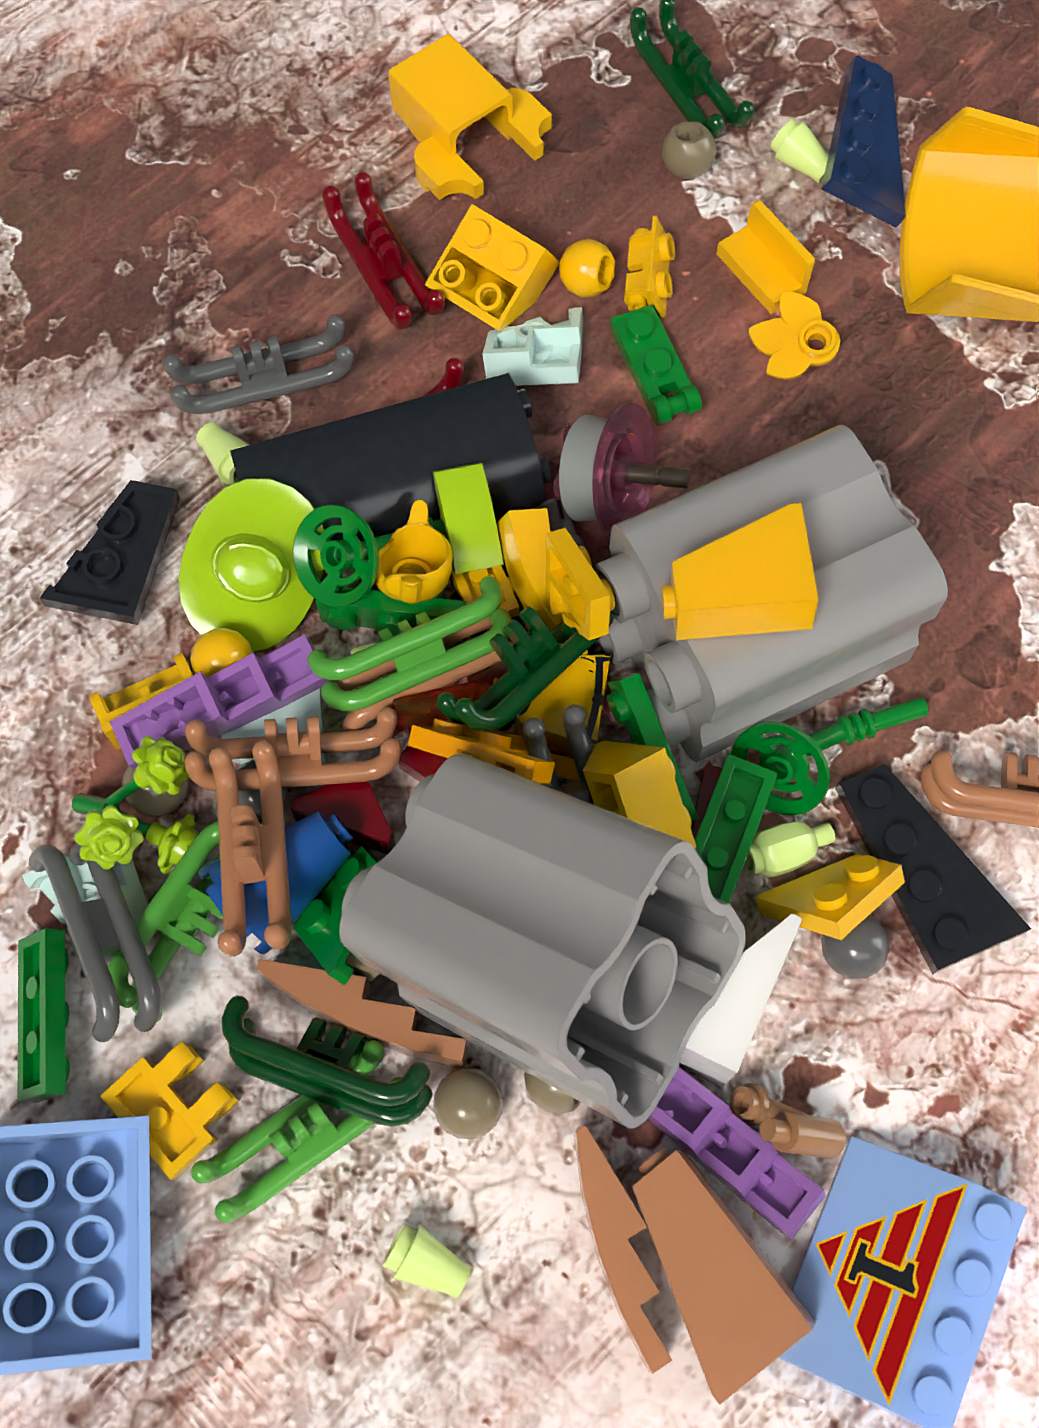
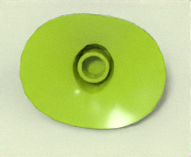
M246 478L224 487L206 504L195 521L182 555L178 580L183 609L191 625L201 635L218 628L234 630L250 642L252 652L268 649L283 641L297 628L305 617L314 598L305 590L296 573L293 545L301 522L315 509L308 499L293 487L271 478ZM322 525L317 529L319 533L324 531ZM311 549L312 564L318 578L321 580L324 568L320 559V551Z

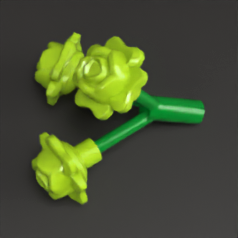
M145 736L141 739L140 747L132 752V757L138 764L132 780L107 798L84 793L74 796L72 800L73 810L76 813L86 815L84 826L75 832L74 839L81 846L79 851L81 859L95 861L103 869L108 870L114 866L116 861L121 864H127L132 860L134 849L143 842V833L146 835V841L158 846V866L161 867V873L167 874L177 865L199 832L196 831L197 823L194 822V815L190 813L182 821H177L169 827H165L157 822L150 825L137 819L136 816L129 815L120 810L118 803L140 787L145 789L151 786L157 794L167 791L171 795H176L181 790V784L189 778L184 764L186 756L181 748L163 737L155 740L151 736Z

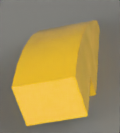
M547 508L508 511L496 525L502 556L511 583L523 608L525 609L527 606L532 607L551 632L563 621L562 614L566 612L563 611L552 615L546 609V533L551 532ZM586 650L582 655H587L588 650Z

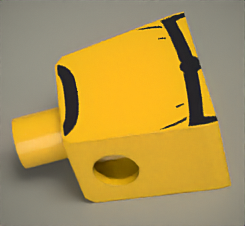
M581 655L517 715V735L523 736V724L528 719L539 718L545 724L546 730L544 734L548 749L573 756L564 728L563 712L571 704H578L586 711L585 726L593 749L598 740L610 656ZM494 678L493 684H494L499 678Z

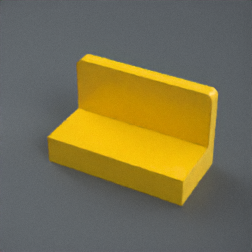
M757 200L750 205L747 225L720 241L716 255L770 314L780 309V298L783 291L796 292L802 295L806 293L815 263L814 257L761 200Z

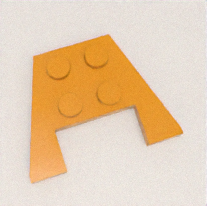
M434 718L432 727L412 725L408 746L442 757L450 758L456 754H466L539 784L551 783L554 768L559 777L574 781L580 779L573 756L549 751L553 762L529 756L524 737L506 732L499 734L490 731H479L470 728L468 725Z

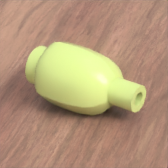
M787 822L760 830L754 836L744 867L750 875L760 873V875L765 877H776L794 871L808 864L815 857L819 847L835 842L834 830L829 823L810 828L801 822Z

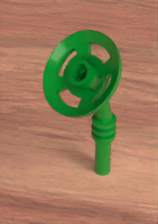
M326 505L316 508L303 519L295 535L293 559L298 578L305 590L314 599L325 605L342 607L354 604L361 600L371 589L378 571V552L389 542L393 533L374 537L371 528L362 516L342 505ZM335 517L341 518L342 525L330 526L322 533L317 531L325 521ZM428 517L429 525L446 537L445 525L441 518L432 520L431 517ZM358 529L363 535L364 541H360L356 536ZM343 533V540L330 541L331 537L335 534ZM311 549L320 551L322 566L328 573L322 582L314 570ZM355 569L352 575L342 577L344 570ZM360 578L362 579V582L354 590L347 593L338 592L340 586L350 585Z
M920 697L873 712L862 709L858 714L852 712L848 714V717L845 715L839 716L837 723L809 735L785 723L774 721L760 722L749 727L739 735L732 747L731 755L748 761L749 748L760 751V766L778 773L773 788L789 793L801 790L803 795L802 797L789 798L771 792L765 809L782 815H800L818 806L829 789L830 770L822 752L823 750L841 742L851 745L854 741L861 742L865 740V737L871 739L875 737L876 731L928 716V706L926 701ZM765 733H781V734L788 735V736H790V737L783 736V735H774V736H770V737H767V738H766L763 734H765ZM813 756L817 765V783L808 775L810 770L808 757ZM793 777L796 780L794 782H789Z

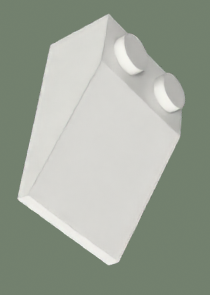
M791 914L742 953L736 969L717 1002L702 1017L691 1034L683 1051L679 1067L721 1087H724L737 1074L803 918Z

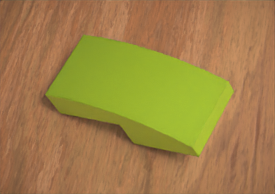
M482 463L432 471L440 518L444 522L446 537L453 550L452 571L455 574L504 565L494 510Z

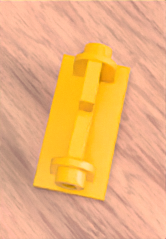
M657 216L652 217L651 230L639 228L629 238L627 267L630 272L642 271L626 274L624 302L628 305L629 311L653 305L660 317L664 318L666 317L667 298H670L673 293L669 263L675 259V244L671 233H665Z

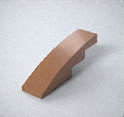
M259 959L257 971L268 983L309 1012L324 1020L346 1027L347 1032L351 1034L354 1031L365 1034L367 1041H379L383 1047L404 1055L460 1069L465 1067L468 1050L466 1039L417 1031L419 1016L416 1008L369 1000L371 986L366 977L351 975L348 982L342 985L329 976L325 970Z
M584 1125L576 1130L574 1140L581 1196L596 1256L618 1314L648 1372L653 1374L673 1360L640 1305L660 1293L628 1241L629 1238L645 1229L647 1225L588 1128Z

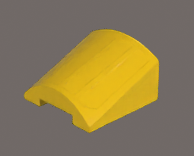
M964 107L920 145L914 163L905 201L906 217L902 221L899 250L900 284L906 313L1039 322V127L972 107Z

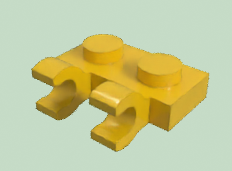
M183 1041L176 1045L156 1066L149 1059L141 1057L100 1095L118 1118L149 1116L150 1156L171 1180H177L218 1141L208 1127L226 1115L239 1102L225 1084L221 1085L219 1082L212 1085L191 1107L183 1100L173 1086L191 1075L204 1062L191 1045L187 1046Z

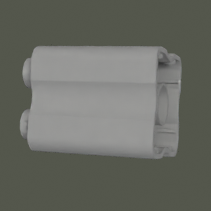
M845 425L835 426L614 524L611 528L609 545L611 557L594 566V571L600 580L606 579L610 584L615 599V608L610 611L614 621L609 627V634L598 639L606 656H610V661L614 665L632 657L651 686L646 691L669 747L680 743L685 753L694 762H699L734 745L739 735L756 723L766 721L783 722L907 663L919 646L918 634L920 625L936 618L948 596L947 581L938 560L915 525L908 521L896 507L883 484L879 470L856 435ZM802 503L819 597L813 628L796 631L676 640L674 620L663 619L661 606V585H670L672 562L786 505Z
M456 754L451 756L440 766L436 774L424 778L414 788L406 806L405 821L407 828L396 846L381 861L357 874L349 884L343 898L339 930L343 945L367 967L397 982L399 996L411 1007L416 1008L419 1014L627 1128L640 1126L652 1114L675 1075L686 1044L697 1024L707 1011L715 1005L736 969L745 945V928L729 903L712 896L708 885L707 867L690 843L469 755Z

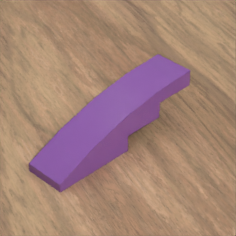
M304 634L262 658L251 653L210 677L199 672L110 721L128 766L131 768L138 766L132 757V752L140 747L141 739L145 736H151L155 740L163 737L184 751L191 748L185 735V727L188 722L194 719L202 721L206 726L207 733L216 738L283 708L321 688L324 683L330 680L318 677L308 665V656L312 651H315L311 640Z
M678 1067L648 1119L737 1197L789 1240H792L825 1198L824 1189L781 1157L770 1142L764 1141L756 1131L732 1114L729 1105Z

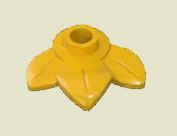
M782 292L780 298V318L763 321L749 328L750 339L757 350L764 355L771 356L767 364L766 374L778 379L796 378L801 376L810 366H821L829 363L835 358L840 347V337L837 330L830 323L822 320L818 304L811 298L796 292ZM811 340H820L824 344V348L814 350L809 347L808 343Z

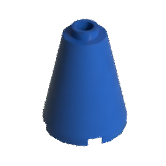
M317 811L285 826L292 925L352 853L347 843L353 839V836L335 813L326 818L320 811ZM220 857L202 866L198 874L200 879L211 876L214 883L206 891L223 915ZM266 881L244 884L246 937L253 933L261 941L254 950L265 955L272 948L264 938L265 928L269 925Z

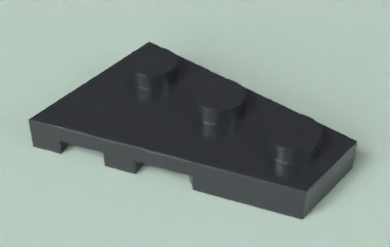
M130 480L96 524L98 530L82 551L76 550L67 561L68 569L55 586L49 585L39 599L45 607L138 625L180 501L177 489Z

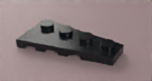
M885 764L838 784L835 790L870 856L902 866L905 883L891 896L932 975L1026 934L1031 930L1029 925Z

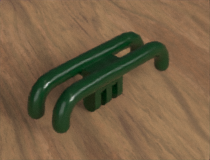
M660 0L659 2L660 24L667 41L673 48L672 63L669 65L650 39L646 25V11L642 7L632 9L630 13V31L634 45L688 122L701 123L711 131L714 139L721 136L725 125L724 119L736 128H743L750 124L755 110L753 103L742 101L739 106L735 104L710 70L711 61L706 54H702V49L697 42H693L694 39L689 31H682L676 18L675 0ZM706 93L721 115L718 113L712 114L708 119L693 98Z
M527 606L519 613V616L528 628V632L516 620H511L504 627L514 643L513 646L500 633H497L489 641L508 671L477 700L473 701L470 698L458 700L451 692H443L437 697V707L452 722L468 725L472 729L484 732L498 730L515 718L599 638L588 640L580 635L575 627L570 628L564 621H561L550 632L539 614L532 607ZM611 613L609 619V627L614 621V617Z
M240 995L234 996L226 1004L221 1018L222 1034L228 1042L229 1055L236 1067L250 1076L375 1124L390 1127L405 1125L420 1117L432 1099V1089L427 1085L430 1069L423 1062L413 1063L402 1079L392 1083L382 1082L352 1071L366 1043L365 1034L354 1031L343 1049L341 1046L346 1037V1027L334 1024L325 1041H322L327 1021L314 1017L297 1048L294 1049L254 1034L255 1023L250 1018L245 1017L249 1009V1002L245 997Z

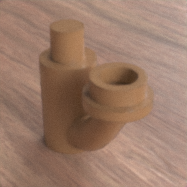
M755 1083L739 1086L731 1094L730 1110L732 1114L748 1126L760 1124L759 1132L761 1138L764 1141L771 1142L773 1147L779 1152L833 1159L839 1156L844 1149L845 1131L841 1123L835 1119L807 1115L793 1107L768 1098L766 1090L761 1085Z

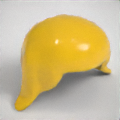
M416 500L412 505L407 524L398 528L391 535L389 542L379 550L378 571L375 578L378 588L386 596L409 604L428 601L440 595L449 582L453 561V550L449 541L442 533L429 525L427 503L423 500Z

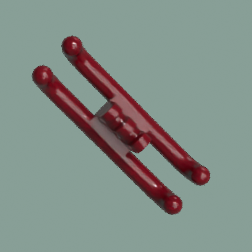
M359 172L354 180L359 202L366 215L363 222L366 245L363 244L346 215L338 188L332 185L325 187L322 197L331 224L390 323L399 330L408 328L412 323L411 308L406 304H399L387 282L401 276L405 279L424 311L433 316L440 314L444 310V294L440 290H432L425 285L426 279L376 198L371 176L366 172Z

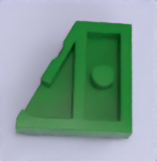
M362 846L352 858L342 864L337 870L335 878L319 897L308 905L301 914L300 919L292 927L328 975L342 985L348 982L354 971L345 964L350 951L343 945L339 932L343 898L355 876L362 870L379 862L373 854Z

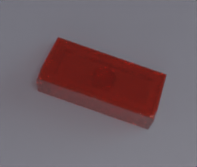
M488 678L394 698L392 709L398 715V723L395 733L390 738L395 739L410 735L412 725L432 727L434 718L451 721L437 707L436 700L439 694L451 692L458 700L470 698L475 701L492 686Z

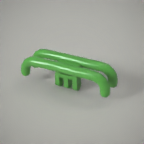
M486 576L479 583L482 595L474 602L433 620H430L425 611L417 614L415 617L418 626L411 628L407 620L397 623L400 634L393 636L388 628L380 630L378 634L381 642L347 657L330 659L321 650L312 651L308 656L310 669L318 677L327 680H344L354 677L388 661L393 662L397 671L361 688L349 691L342 690L336 682H326L321 687V696L331 708L340 711H357L494 652L489 642L490 639L497 633H500L508 640L509 636L504 627L511 621L509 613L505 609L498 608L503 598V591L499 581L495 577ZM490 616L492 627L489 631L445 650L441 638L474 625Z
M218 821L205 827L195 837L135 923L144 947L147 946L156 931L163 935L148 956L157 980L181 946L200 957L203 955L207 947L202 941L194 938L198 931L214 938L220 930L216 925L207 920L211 913L223 919V915L206 891L214 883L211 876L202 878L196 888L189 885L212 850L219 844ZM117 950L108 965V969L117 990L119 1005L125 1008L132 1007L134 1013L137 1014L138 994L134 982L131 985L129 984L128 975L130 971L122 951ZM161 1008V1011H160V1016H159V1018H158V1021L161 1019V1017H162V1015H163V1013H162V1008Z
M376 1040L367 1042L352 1071L366 1076L371 1073L383 1060L385 1054L383 1045ZM395 1077V1078L391 1079V1080L389 1081V1083L397 1082L398 1080H400V1079H402V1078H401V1077ZM301 1095L217 1155L207 1160L197 1161L191 1169V1176L195 1182L200 1184L211 1183L230 1173L273 1143L278 1152L286 1157L287 1160L240 1193L229 1199L219 1201L215 1207V1215L219 1221L224 1223L234 1222L267 1202L375 1123L350 1114L334 1125L323 1109L326 1104Z

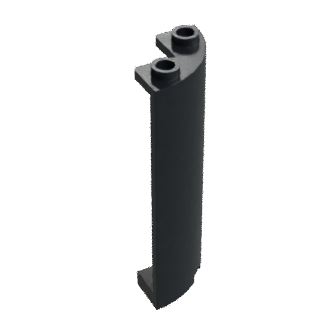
M509 373L230 450L238 481L246 478H271L296 489L308 499L314 509L326 505L348 507L362 516L371 528L374 537L393 533L398 528L403 527L404 524H407L412 505L416 500H423L427 503L428 517H431L432 520L440 519L432 471L481 462L490 492L495 519L503 517L508 511L527 510L540 506L543 502L547 501L544 484L551 482V472L544 454L538 456L527 419L532 417V408L528 394L525 389L517 391ZM335 517L325 521L322 526L325 530L333 525H342L341 518ZM358 529L356 536L360 541H364L365 539ZM343 533L335 534L331 537L330 541L343 540Z

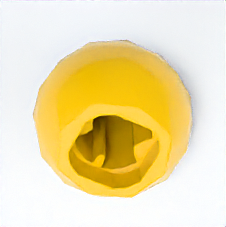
M594 239L578 240L567 247L559 263V274L568 291L581 298L600 295L609 288L614 277L615 259L607 246Z
M218 628L205 632L197 639L191 649L190 662L194 675L202 672L205 676L210 677L253 652L250 642L239 632L227 628Z

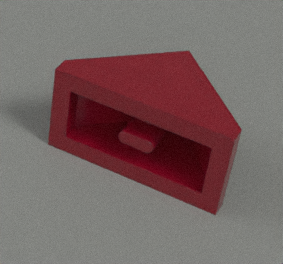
M368 781L324 785L295 798L290 807L296 821L317 811H320L326 818L335 813L353 836V839L349 842L385 854H389L396 846L393 833Z

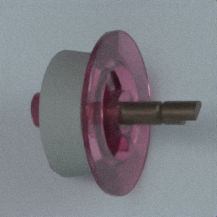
M628 402L618 406L608 419L586 414L579 417L574 423L567 424L563 433V449L559 472L554 480V495L557 500L562 501L563 507L571 519L574 521H598L600 529L610 539L611 528L614 524L648 509L653 485L688 488L691 469L656 465L655 437L649 416L639 404Z

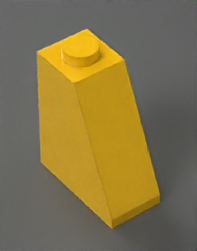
M802 503L786 505L672 562L670 585H661V606L663 619L674 620L676 640L796 631L813 628L819 597Z

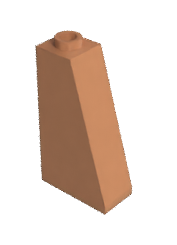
M662 1148L638 1168L644 1177L635 1183L632 1188L711 1394L720 1405L814 1328L816 1322L685 1150H676L670 1155L665 1148Z

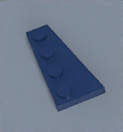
M856 54L846 69L821 189L896 228L906 215L893 74L884 70L879 64L869 62Z

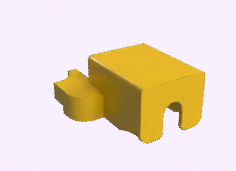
M450 33L389 70L392 109L420 142L414 151L416 180L426 192L431 191L439 200L454 193L467 194L475 200L484 194L483 180L456 153V139L463 129L482 117H485L507 140L512 138L534 161L543 156V141L540 137L551 129L552 114L528 91L520 88L505 89Z

